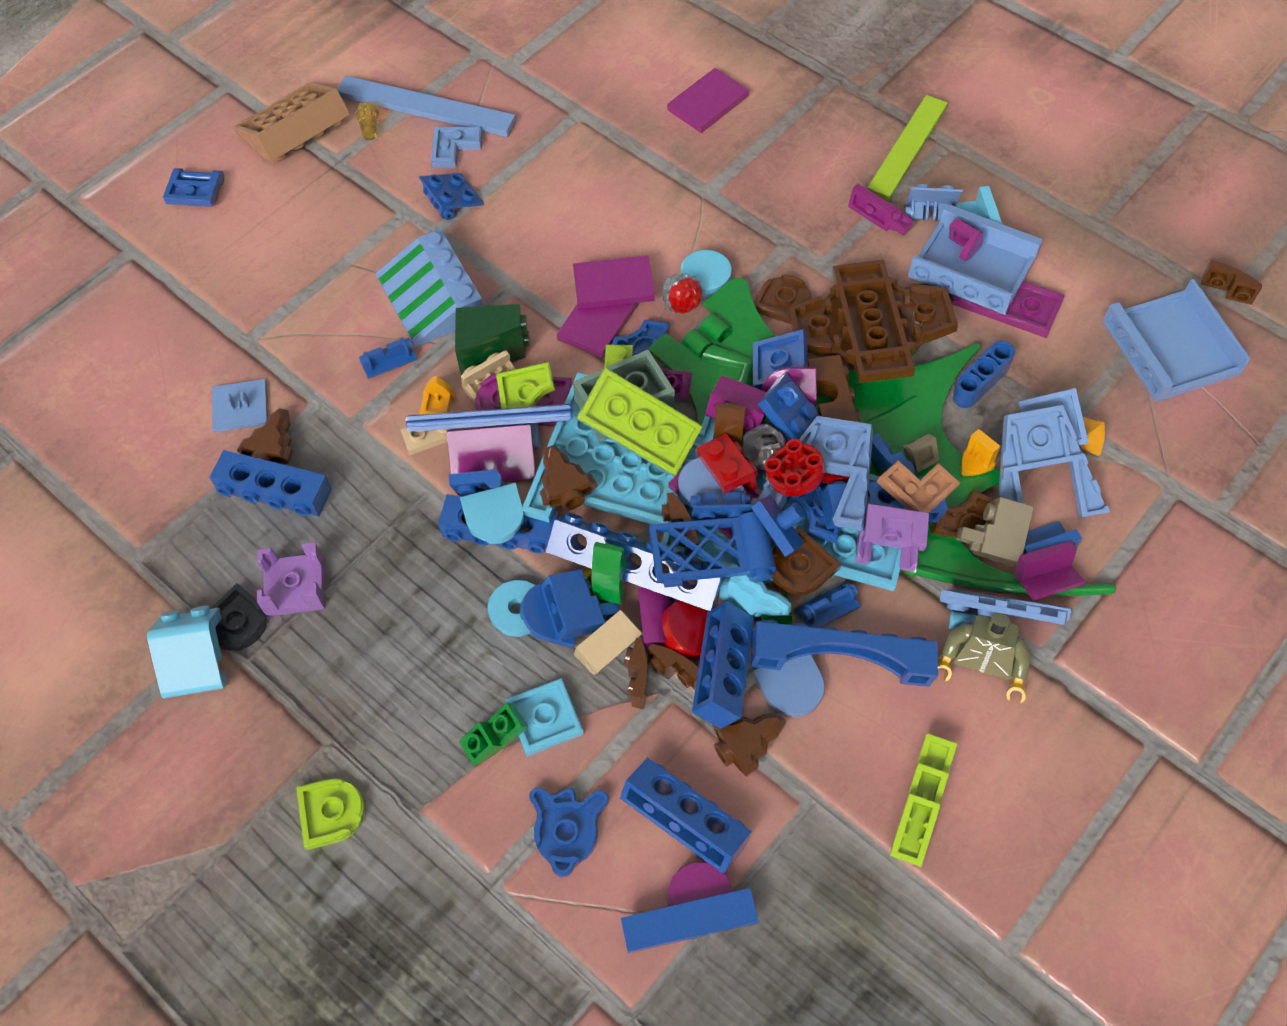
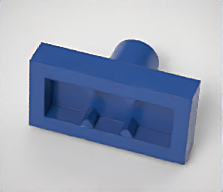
M770 494L751 507L785 557L804 544L793 525L805 518V512L798 503H793L782 511Z

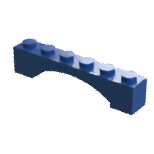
M774 620L757 621L752 632L750 667L781 670L785 662L798 657L814 654H840L875 663L899 677L900 684L930 687L938 677L937 642L927 641L923 637L908 639L899 638L895 634L890 633L873 635L863 630L847 632L838 631L835 627L811 628L802 623L792 625L778 624Z

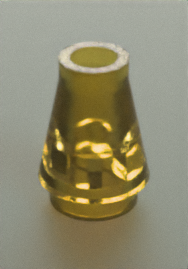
M365 102L358 106L356 117L363 138L373 140L377 136L379 111L374 104Z

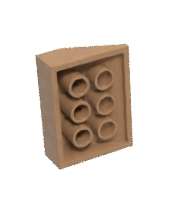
M309 82L236 124L233 128L262 158L276 162L286 156L285 153L291 149L297 150L303 147L308 139L322 136L325 133L324 130L328 127L342 124L344 122L343 118L350 114L336 88Z

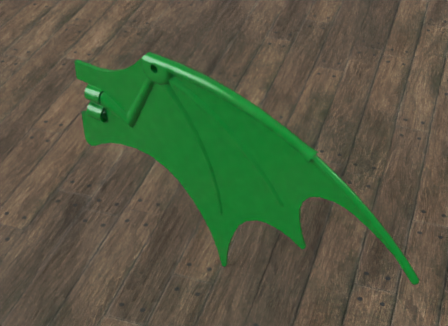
M742 278L730 280L703 302V307L712 314L704 319L698 330H690L683 338L681 344L665 333L648 347L650 353L669 370L693 373L689 395L696 410L697 422L702 425L705 418L710 395L721 375L754 387L753 343L776 337L759 315L751 298L749 286L746 280ZM976 343L953 355L914 366L915 374L913 377L859 383L857 371L848 370L849 379L847 383L848 387H852L854 390L855 402L853 405L855 410H859L861 423L872 425L873 435L876 433L880 434L883 441L890 445L892 455L902 451L905 456L903 445H908L914 442L916 438H921L928 433L936 437L940 461L918 473L915 472V476H925L939 463L956 478L960 484L945 498L948 507L961 505L971 491L975 490L983 493L999 485L1000 470L997 469L975 476L961 475L960 467L963 454L957 451L948 441L942 427V408L947 394L963 367L980 350V344ZM817 396V412L819 404L830 403L832 400L826 396ZM766 417L765 422L772 423L770 419ZM871 461L869 474L881 476L882 473ZM933 522L928 523L927 546L925 550L919 551L918 548V560L915 571L900 569V572L912 578L917 575L975 589L1028 595L1014 577V574L985 564L976 558L961 541L955 540L956 537H941L931 534ZM1111 583L1084 584L1083 586L1049 596L1108 595L1115 593L1116 586Z

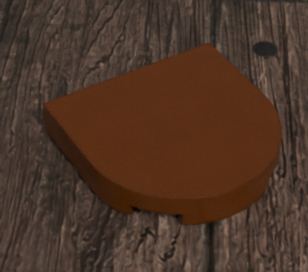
M781 275L780 278L769 279L763 284L754 305L759 314L791 324L789 307L810 300L811 292L802 279L792 275Z
M798 526L795 530L804 544L786 557L777 545L775 546L773 555L776 572L771 575V578L782 590L791 594L804 595L819 589L840 570L842 564Z

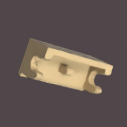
M620 610L579 644L575 649L574 656L593 675L598 674L635 642L636 638H640L642 633Z

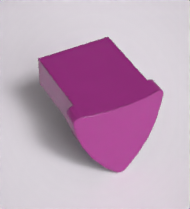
M957 218L949 225V239L964 247L959 258L968 261L982 246V232Z

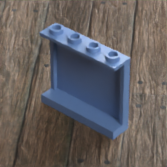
M946 204L940 222L920 254L918 256L914 255L908 277L930 286L946 287L950 294L1005 315L1033 265L1043 239ZM955 218L982 232V246L968 261L959 258L964 247L949 239V225Z
M1194 279L1189 281L1184 291L1123 309L1119 302L1111 304L1102 320L1155 402L1241 375L1250 361L1247 351L1240 345L1232 330L1225 324L1218 310L1213 307L1205 296L1203 289L1198 286Z

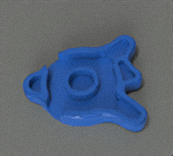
M534 788L530 792L529 798L537 812V820L534 826V840L537 849L551 864L555 875L567 877L573 872L575 866L587 859L593 852L598 836L597 820L601 812L608 805L609 797L606 792L597 790L584 801L578 802L576 801L575 791L571 788H566L554 795L549 794L543 788Z

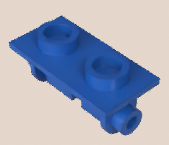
M401 337L400 340L387 344V348L382 349L379 347L369 352H363L364 355L360 356L359 360L368 379L416 361L417 357L412 349L413 346L410 339Z
M723 492V502H718L717 493H696V496H690V506L693 507L691 519L692 521L739 517L752 511L751 507L753 505L750 504V495H744V492H728L726 494Z
M843 583L795 608V610L808 627L822 628L860 608L861 605L855 598V595L858 594L855 585Z

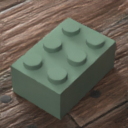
M649 350L606 367L674 408L675 390ZM603 369L573 382L574 399L580 410ZM591 428L599 442L608 439L605 435Z

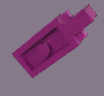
M859 183L853 187L848 204L849 208L885 231L890 229L904 236L912 229L914 220L908 215L902 214L900 209Z

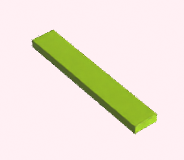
M929 95L924 97L867 187L868 190L887 202L890 201L947 109L948 102Z

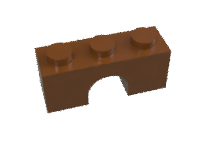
M840 355L808 359V366H816L817 396H826L832 400L830 403L819 404L818 414L822 417L861 423L859 410H855L853 405L855 402L854 390L852 387L849 388L847 383L849 379L848 368L842 364Z

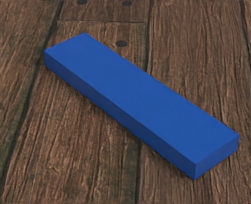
M750 888L621 918L628 954L754 925L759 922Z

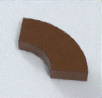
M975 490L969 492L966 500L957 507L947 506L948 510L938 522H933L930 533L936 536L951 538L956 537L958 528L975 529V525H985L986 520L983 519L985 507L994 499Z

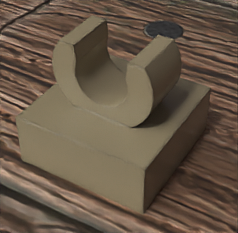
M929 433L921 438H916L914 442L908 445H903L905 457L912 462L916 473L940 461L936 437Z

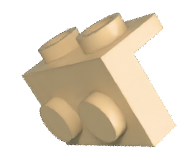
M505 350L501 353L492 354L485 362L478 366L473 365L467 368L461 375L462 388L474 405L477 392L481 387L480 384L486 378L493 374L515 370V367L510 362L508 351Z
M407 427L400 429L409 456L446 443V431L449 430L409 432Z

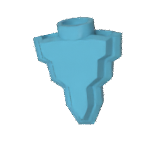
M747 575L726 577L721 585L720 599L729 601L751 616L759 617L762 614L786 616L791 612V603L788 602V599L778 592L767 589L763 581H754L753 578Z

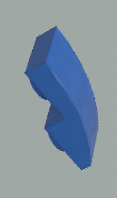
M876 433L873 435L871 461L882 474L899 460L915 475V468L912 462L905 458L902 451L892 455L890 445L883 441L880 434Z

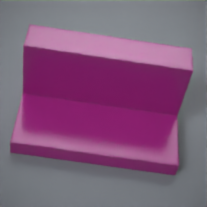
M1071 541L1020 555L1014 577L1032 600L1083 586L1085 580L1072 566L1077 548Z

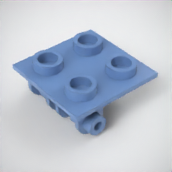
M925 184L911 187L904 206H910L905 207V214L913 220H922L923 207H925L924 220H928L929 208H932L931 219L935 221L938 208L937 221H940L946 204L956 206L963 190L956 189L953 186L930 188L929 185Z

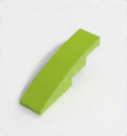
M926 733L890 856L922 867L941 806L940 802L948 780L957 743Z

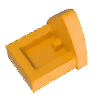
M437 376L432 377L424 387L419 415L450 412L452 400L455 399V393L445 381Z
M1083 417L1089 443L1079 446L1086 452L1099 456L1105 440V423Z
M980 429L971 435L968 446L964 451L960 467L961 475L963 476L980 475L995 468V460L1000 445Z

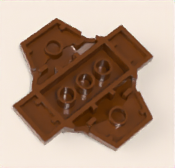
M884 259L833 266L835 285L830 288V294L822 300L818 296L789 307L792 331L795 332L802 329L805 331L808 353L840 355L841 359L853 364L854 371H857L859 383L913 377L915 367L912 355L919 347L925 343L957 332L958 322L946 287L912 284L910 289H905L897 285V279L888 276Z

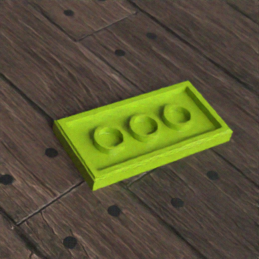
M604 368L576 417L579 421L672 476L677 475L703 427L607 368Z

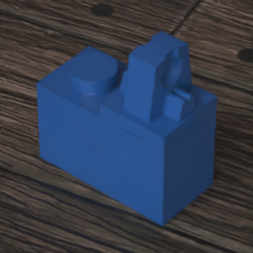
M582 569L549 575L540 586L558 641L593 634L606 623V620H609L619 612L617 604L611 602L600 604L596 595L590 596V584L584 578Z

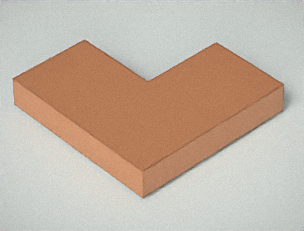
M899 460L877 480V483L906 510L931 513L960 484L939 463L919 480Z

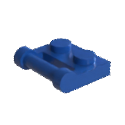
M174 168L163 199L166 204L213 207L220 185L224 183V174L222 171L217 170L209 173L184 171L182 168Z
M496 470L449 474V485L458 496H467L507 485L502 481L501 475Z

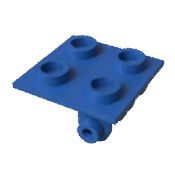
M461 173L419 176L423 183V193L428 196L430 202L435 209H438L443 219H452L455 208L484 205L483 201Z

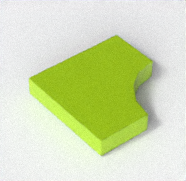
M549 362L496 374L502 409L536 406L537 402L545 394L555 390Z

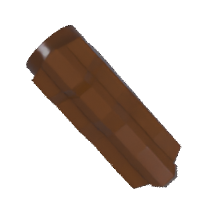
M278 408L267 418L264 426L254 429L249 438L242 440L237 448V452L242 455L283 465L288 464L293 452L289 447L291 438L287 433L290 427L289 411Z
M552 445L545 448L543 465L546 472L542 476L544 488L540 491L543 506L552 508L562 505L565 510H572L581 506L585 502V496L591 494L598 487L592 474L584 473L579 464L571 463L566 453L557 446Z
M781 713L762 714L753 720L743 716L721 729L712 724L719 739V742L714 744L715 751L725 766L728 767L734 763L747 777L759 768L758 761L767 754L768 743L778 738L786 724V720Z

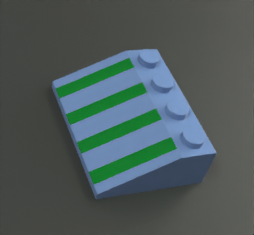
M441 228L415 239L375 273L415 348L454 332L456 308L483 306L480 294Z

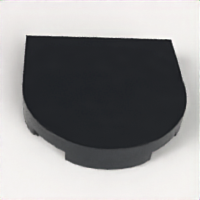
M237 583L209 608H219L221 620L215 629L219 647L224 650L237 651L251 646L262 636L266 628L267 617L257 603V599Z

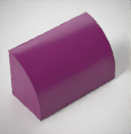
M638 588L643 644L645 652L648 654V647L651 644L666 647V637L662 628V612L674 603V599L647 588Z

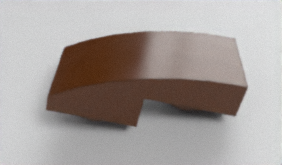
M1213 260L1210 261L1201 279V285L1226 290L1225 299L1250 305L1253 304L1262 289V284L1248 274Z
M717 403L713 439L727 433L732 442L737 441L741 446L746 406L735 403Z
M673 492L667 493L666 504L661 505L663 522L692 521L689 513ZM690 530L685 537L698 546L696 530ZM679 542V547H684L685 553L691 555L693 550Z
M636 638L633 648L628 647L624 664L628 665L629 677H631L627 695H631L632 707L644 709L648 687L647 657L642 639Z
M651 644L648 647V664L655 673H662L667 679H670L677 673L678 679L685 687L689 688L691 686L695 690L699 669L696 664L666 647Z

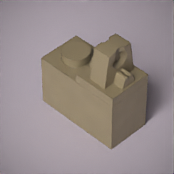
M1002 497L994 499L985 507L983 519L986 520L985 525H975V529L958 528L955 540L970 544V550L973 551V555L1008 565L1017 564L1019 556L1023 555L1034 506Z

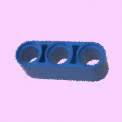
M998 341L992 344L959 376L952 396L953 402L961 408H970L975 405L1008 372L1015 355L1014 347L1006 341Z

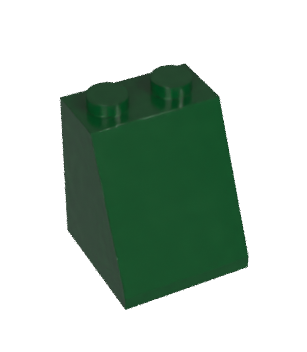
M520 304L456 308L455 353L461 375L467 368L482 364L494 353H501L507 350L510 354L511 363L526 357L525 347L530 346L529 331H527L526 314L521 315Z

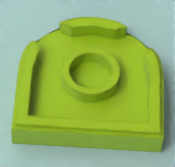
M332 778L296 787L303 844L306 850L344 841L351 837L361 826L365 816V802L359 790L351 783L342 779Z

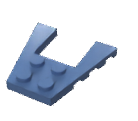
M1063 405L1004 416L998 498L1002 497L1024 504L1018 471L1068 462L1078 517L1110 512L1109 507L1103 502L1099 493L1101 489L1097 480L1093 479L1087 466L1089 462L1078 446L1076 433Z
M817 416L799 440L802 443L814 446L820 451L826 466L825 473L850 477L833 517L834 525L864 531L873 440L872 425ZM767 480L763 485V492L757 499L753 498L750 504L754 505L771 494L782 510L788 496L777 493Z
M956 589L941 590L940 602L948 603L947 609L965 611L971 607L978 609V614L992 616L998 612L1065 625L1066 621L1071 620L1072 608L1070 607L1064 608L1045 603H1034Z

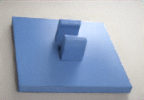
M265 379L212 387V423L214 433L265 424L267 420Z

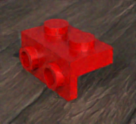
M727 433L696 448L697 456L724 494L744 484H747L751 490L757 488L755 477L758 476V472L754 463L744 458L743 450L737 441L732 442Z

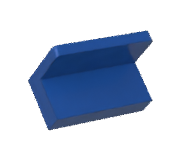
M1055 522L1028 531L1023 555L1069 541L1077 548L1082 537L1077 529L1066 532L1060 522Z

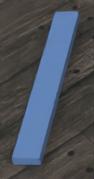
M346 75L337 88L343 99L462 127L481 126L483 132L508 137L516 122L514 114Z

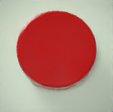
M799 439L789 440L764 465L771 487L781 495L792 497L801 496L814 490L822 482L826 472L825 462L820 451L814 446L802 443Z
M680 600L662 612V628L666 637V648L686 657H700L708 611Z

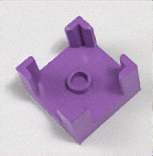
M868 504L864 531H858L855 563L869 564L871 561L872 544L901 548L900 569L914 572L917 567L918 548L919 551H924L927 546L929 513Z
M316 542L302 544V549L306 555L278 558L272 548L257 550V562L264 572V593L261 589L257 590V603L266 617L325 609L324 557Z

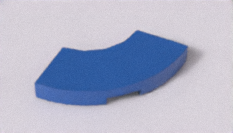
M644 320L641 327L634 333L623 337H614L612 345H633L634 356L648 350V347L665 333L668 334L670 323Z
M818 485L807 494L789 496L788 503H798L805 512L809 525L808 535L836 544L839 529H826L820 500L824 490Z

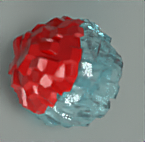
M679 273L665 280L666 282L662 287L663 301L670 311L684 314L700 304L702 287L696 276Z

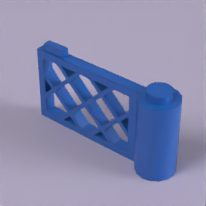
M748 512L735 518L649 525L656 582L663 583L664 588L682 586V581L745 575L753 578L754 581L760 582L770 579L771 575L776 572L770 535L755 512ZM731 527L733 537L728 543L714 534L718 528ZM690 530H698L706 536L698 546L685 537ZM668 532L676 540L667 548L658 542L657 533ZM709 539L723 548L716 558L702 549ZM679 542L693 550L686 561L672 552ZM728 552L737 558L738 567L727 568L719 560ZM698 554L708 561L710 565L706 570H697L689 563ZM667 557L681 566L676 573L663 574L661 564Z

